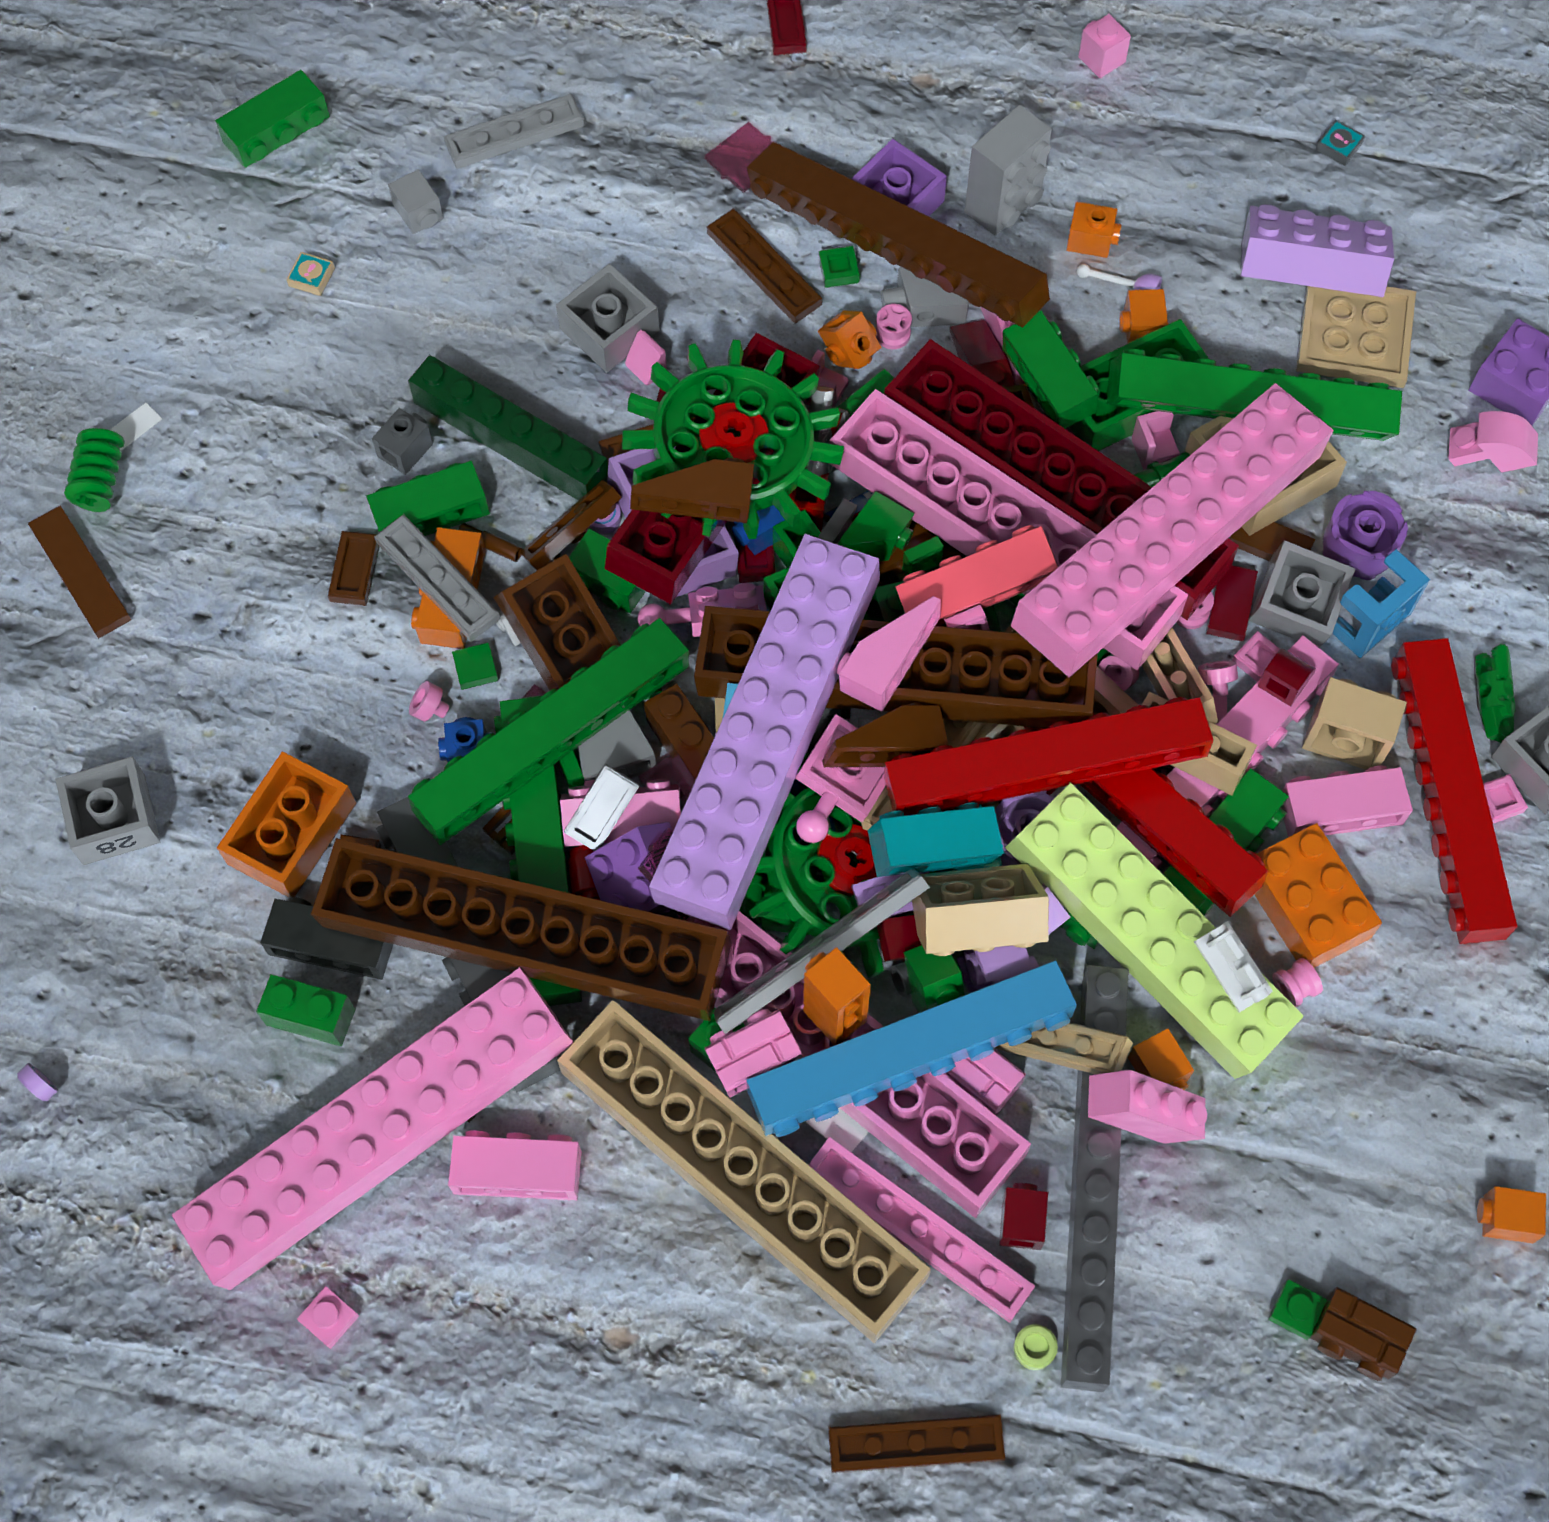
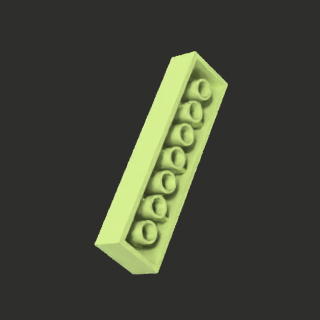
M1072 783L1065 787L1005 847L1020 864H1028L1040 884H1045L1051 890L1060 904L1125 969H1129V973L1234 1079L1252 1073L1304 1017L1265 976L1264 978L1273 992L1243 1011H1237L1194 941L1216 927Z

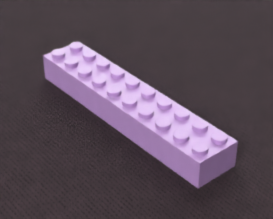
M804 534L649 885L655 903L731 930L839 677V674H837L838 665L845 653L850 651L880 581L879 558Z

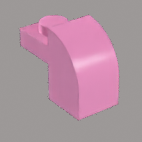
M1503 411L1479 413V422L1450 428L1449 461L1454 466L1490 459L1500 472L1503 473L1537 465L1538 433L1525 418Z

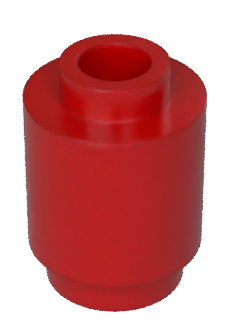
M585 845L571 849L569 851L570 858L566 862L571 894L600 901L584 858L594 851Z

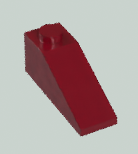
M984 319L950 326V333L958 358L1003 388L1015 386L1007 358Z

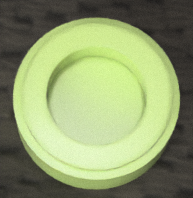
M1038 1324L1024 1327L1016 1336L1013 1346L1018 1362L1031 1370H1040L1049 1366L1054 1360L1058 1348L1054 1334L1045 1326Z

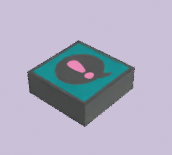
M1335 120L1319 140L1316 150L1346 166L1363 144L1365 135Z

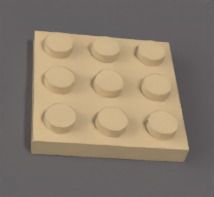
M1306 286L1296 371L1335 378H1350L1367 383H1385L1392 387L1404 388L1408 377L1416 291L1386 287L1384 297Z

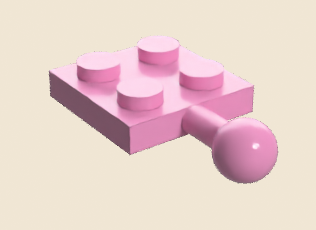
M742 583L735 585L733 588L721 590L714 587H703L696 590V592L688 593L689 607L665 610L662 606L654 603L643 606L638 613L639 626L646 623L650 625L659 618L666 625L691 622L693 637H699L705 606L767 611L762 585L755 586L751 583Z
M835 714L795 778L822 796L814 810L803 813L797 820V833L802 840L808 843H817L826 837L829 830L827 818L835 805L862 823L886 786L884 780L885 767H823L822 760L834 740L858 729L837 714Z

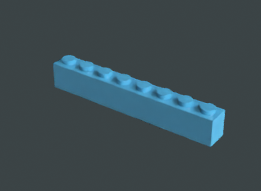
M1055 960L747 1079V1092L765 1136L775 1133L776 1137H782L800 1128L799 1123L812 1118L816 1122H820L839 1113L838 1108L850 1103H854L855 1106L868 1104L878 1097V1092L891 1087L894 1091L906 1089L917 1082V1077L931 1072L932 1076H939L955 1068V1062L968 1057H970L971 1061L983 1059L994 1052V1047L1008 1042L1009 1046L1019 1045L1032 1037V1032L1046 1027L1047 1031L1060 1029L1070 1023L1069 1018L1073 1016L1077 1004Z

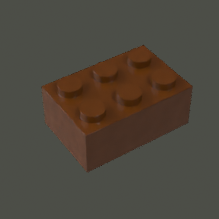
M567 554L493 597L549 691L555 688L558 690L570 682L573 674L583 667L589 668L601 660L604 652L614 645L621 646Z

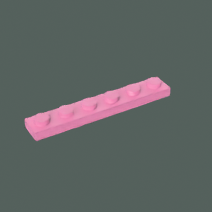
M829 1137L808 1164L903 1246L1007 1322L1011 1323L1034 1290V1284Z

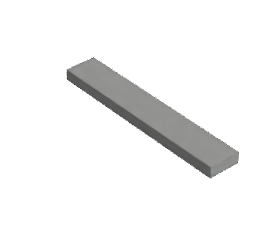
M911 868L717 1007L713 1012L717 1024L725 1034L802 980L806 972V965L817 954L824 952L827 955L836 947L842 951L930 887L917 870Z

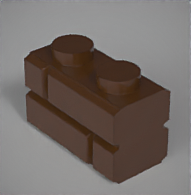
M1339 1287L1334 1288L1326 1298L1327 1302L1310 1339L1319 1343L1317 1349L1337 1360H1341L1343 1356L1359 1364L1357 1370L1360 1373L1377 1381H1381L1383 1377L1389 1380L1397 1375L1415 1335L1416 1327Z

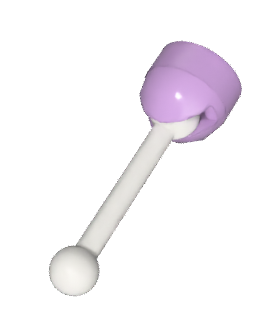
M1081 264L1077 268V275L1081 278L1090 276L1133 287L1134 290L1160 289L1162 284V276L1155 274H1145L1134 281L1092 270L1087 264Z

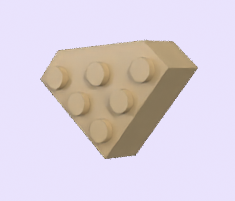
M1219 416L1190 432L1185 452L1191 455L1233 418ZM1328 441L1321 457L1243 524L1242 528L1250 536L1337 487L1346 466V460Z

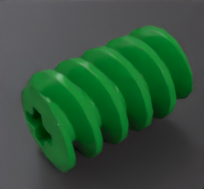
M89 428L77 434V445L74 447V458L71 460V471L68 473V484L65 486L64 491L66 499L72 504L92 512H104L110 509L111 503L107 499L113 496L114 491L111 486L116 483L117 478L114 473H117L119 469V464L116 461L121 459L122 452L120 448L124 446L125 442L121 435L101 428Z

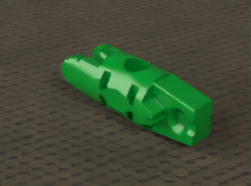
M1505 644L1492 648V658L1484 652L1475 656L1479 710L1486 737L1502 743L1507 736L1514 732V713L1516 712L1510 651Z

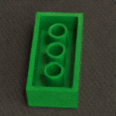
M1181 319L1080 367L1086 377L1092 376L1096 381L1100 395L1097 400V412L1069 426L1076 437L1097 451H1100L1131 436L1137 416L1156 412L1153 410L1107 405L1110 361L1123 353L1124 350L1139 349L1145 351L1146 356L1157 358L1162 354H1175L1181 356V361L1194 362L1196 359H1209Z

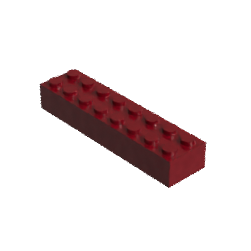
M757 332L743 350L742 366L762 371L765 369L768 359L777 349L784 352L781 372L777 378L786 383L790 388L812 374H815L817 377L819 375L820 365ZM717 389L713 393V395L724 394L723 392ZM810 397L803 401L805 405L810 399ZM753 405L741 406L743 409L748 411L757 410V408ZM696 417V419L694 420V422L698 424H703L707 422L704 418ZM776 421L780 426L788 427V421ZM683 445L675 447V450L679 452H689L691 450ZM769 448L760 449V452L765 455H772L774 452ZM632 509L607 544L605 569L659 599L672 604L727 521L717 520V526L711 536L708 537L702 535V518L672 514L669 518H665L658 512Z

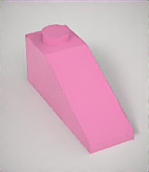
M935 596L931 597L861 640L852 654L849 652L845 653L837 668L840 691L882 712L939 621L941 599Z

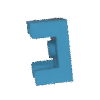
M1397 549L1385 558L1384 564L1404 581L1403 584L1396 588L1385 577H1381L1368 593L1360 585H1354L1343 595L1340 601L1341 605L1360 621L1362 625L1359 631H1357L1342 617H1338L1332 634L1360 659L1412 614L1430 581V578Z

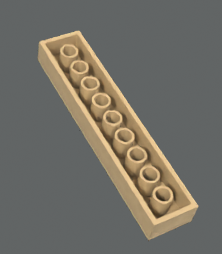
M614 1000L609 1003L557 1060L561 1073L873 1343L878 1340L929 1278L931 1268L772 1134L765 1136L761 1125Z

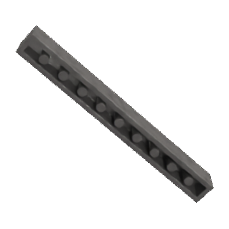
M1088 965L1082 980L1080 1025L1126 1036L1129 969ZM1078 1070L1060 1388L1104 1392L1110 1385L1121 1129L1088 1117L1089 1076L1096 1074Z

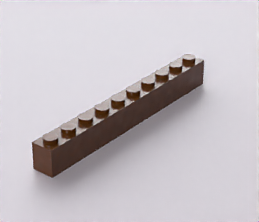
M774 141L746 167L751 190L757 197L767 199L779 205L784 211H791L805 218L812 225L817 224L831 231L838 238H845L857 244L864 251H871L883 257L892 265L897 264L911 271L916 277L926 279L940 286L944 291L954 293L968 300L972 305L982 307L996 314L1003 321H1010L1023 328L1050 300L1046 273Z

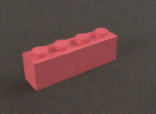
M1033 525L1022 527L1012 533L1013 538L999 544L997 540L983 543L975 549V554L965 558H961L960 555L953 556L940 562V568L925 573L924 570L905 576L903 578L904 583L895 586L905 613L935 596L941 599L940 619L936 626L940 627L945 625V619L970 608L981 605L982 609L1035 588L1059 567L1043 527L1034 528Z

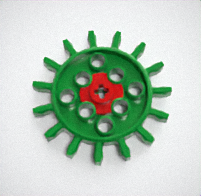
M732 340L727 357L728 365L710 367L707 366L702 352L695 343L688 346L687 354L688 366L692 373L680 380L658 362L652 365L650 379L666 392L660 402L634 393L630 394L627 411L654 420L653 430H623L622 450L653 449L655 460L633 470L632 482L634 485L714 459L738 458L745 463L754 464L753 477L757 478L760 483L752 484L747 523H743V527L748 539H756L760 520L757 513L758 510L774 505L791 527L799 523L801 511L789 496L797 486L824 501L827 498L831 483L807 469L810 460L837 465L841 464L844 446L814 441V431L838 425L839 409L837 407L809 413L803 401L817 391L819 378L812 374L790 388L786 383L777 378L781 372L784 352L778 349L768 359L767 365L762 371L742 366L743 349L740 340ZM717 389L724 394L712 395L708 390ZM753 405L757 408V410L748 411L743 409L741 406ZM694 417L704 418L707 422L703 424H698L693 422L691 419ZM786 420L792 425L784 427L777 424L776 421ZM683 445L691 450L689 452H679L674 447ZM769 448L775 451L776 454L765 455L760 452V449ZM661 513L665 518H669L672 515ZM702 518V535L711 536L717 526V519Z
M809 753L805 754V757H804V759H803V761H802V764H801L799 770L801 769L802 765L804 764V762L806 761L807 757L809 756ZM804 785L805 790L796 797L789 792L767 843L765 856H762L755 874L767 873L773 894L761 898L749 910L752 918L765 916L773 909L781 906L783 911L795 923V926L785 936L780 950L784 954H788L801 945L807 933L816 937L857 908L858 904L851 886L877 877L868 831L863 829L860 821L836 805L828 817L838 821L841 827L840 833L834 832L829 828L826 837L817 843L807 842V845L804 846L795 841L792 831L796 830L798 818L803 813L814 810L822 797L806 785ZM809 866H815L821 870L824 878L823 882H818L811 877ZM937 870L929 871V873H937ZM826 902L833 903L838 907L840 919H834L827 913ZM914 911L896 917L914 915ZM877 926L848 946L860 947L863 965L868 978L875 977L884 971L883 959L878 945L880 940Z

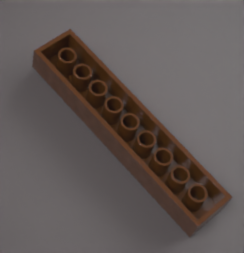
M705 606L694 672L698 696L725 699L727 683L739 684L770 611ZM862 620L849 653L852 654L861 640L891 622ZM935 626L882 712L841 692L839 677L825 708L887 714L902 705L922 703L923 705H940L943 719L1047 729L1050 725L1060 721H1069L1072 724L1086 721L1092 716L1097 654L1071 677H1068L1020 634Z
M338 838L335 840L311 915L325 928L512 973L520 967L530 978L711 1021L732 944L726 930Z

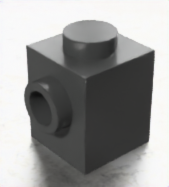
M400 407L372 437L377 457L405 475L433 445L429 425L426 420L416 413L410 415Z

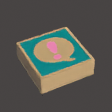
M300 252L286 280L289 287L321 296L335 267L333 261Z

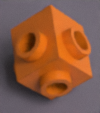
M843 310L818 330L827 347L826 354L828 358L838 367L860 369L870 363L872 360L871 356L881 349L876 338V329L864 317L862 311Z

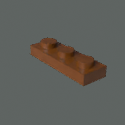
M602 480L525 547L520 554L538 571L558 559L561 555L560 552L570 543L575 544L579 542L588 531V527L598 518L604 519L609 516L616 508L615 503L622 497L610 484Z

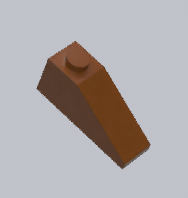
M738 458L714 459L632 485L630 509L747 523L754 464L745 463Z
M922 703L902 705L834 740L822 760L823 767H885V762L891 761L895 756L906 753L913 754L914 756L927 754L937 747L949 745L940 705H923Z

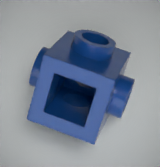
M462 717L454 722L444 723L445 737L438 738L440 760H447L449 762L457 756L461 755L464 757L476 748L477 743L484 736L493 732H486L483 719L476 720L471 717Z

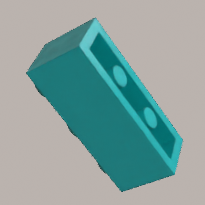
M978 803L962 804L955 807L954 811L942 812L941 807H929L918 811L917 815L904 816L903 811H892L880 815V819L867 830L877 877L901 875L911 868H915L917 872L986 865L1004 853L994 806L979 808Z

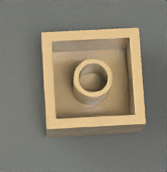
M1330 677L1314 708L1302 749L1365 770L1374 766H1380L1395 743L1407 702L1396 699L1393 694L1385 691L1375 692L1359 687L1354 681L1349 679Z

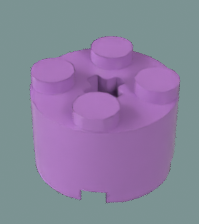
M1364 491L1363 494L1347 495L1338 502L1323 535L1322 553L1325 557L1355 568L1354 577L1372 580L1389 568L1384 564V560L1395 549L1400 550L1406 538L1408 526L1407 521L1405 523L1401 514V507L1394 499L1377 491Z

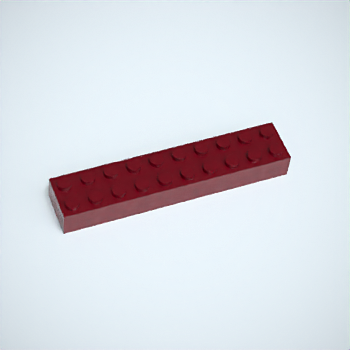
M929 339L885 388L884 395L1096 534L1101 532L1152 488L932 339ZM1227 538L1175 584L1176 587L1188 594L1181 617L1188 620L1230 569L1239 548L1238 544Z

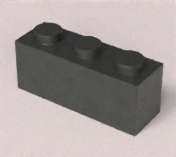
M289 897L288 901L274 899L260 941L268 955L383 980L393 944L322 927L311 915L313 906L307 900L297 897Z

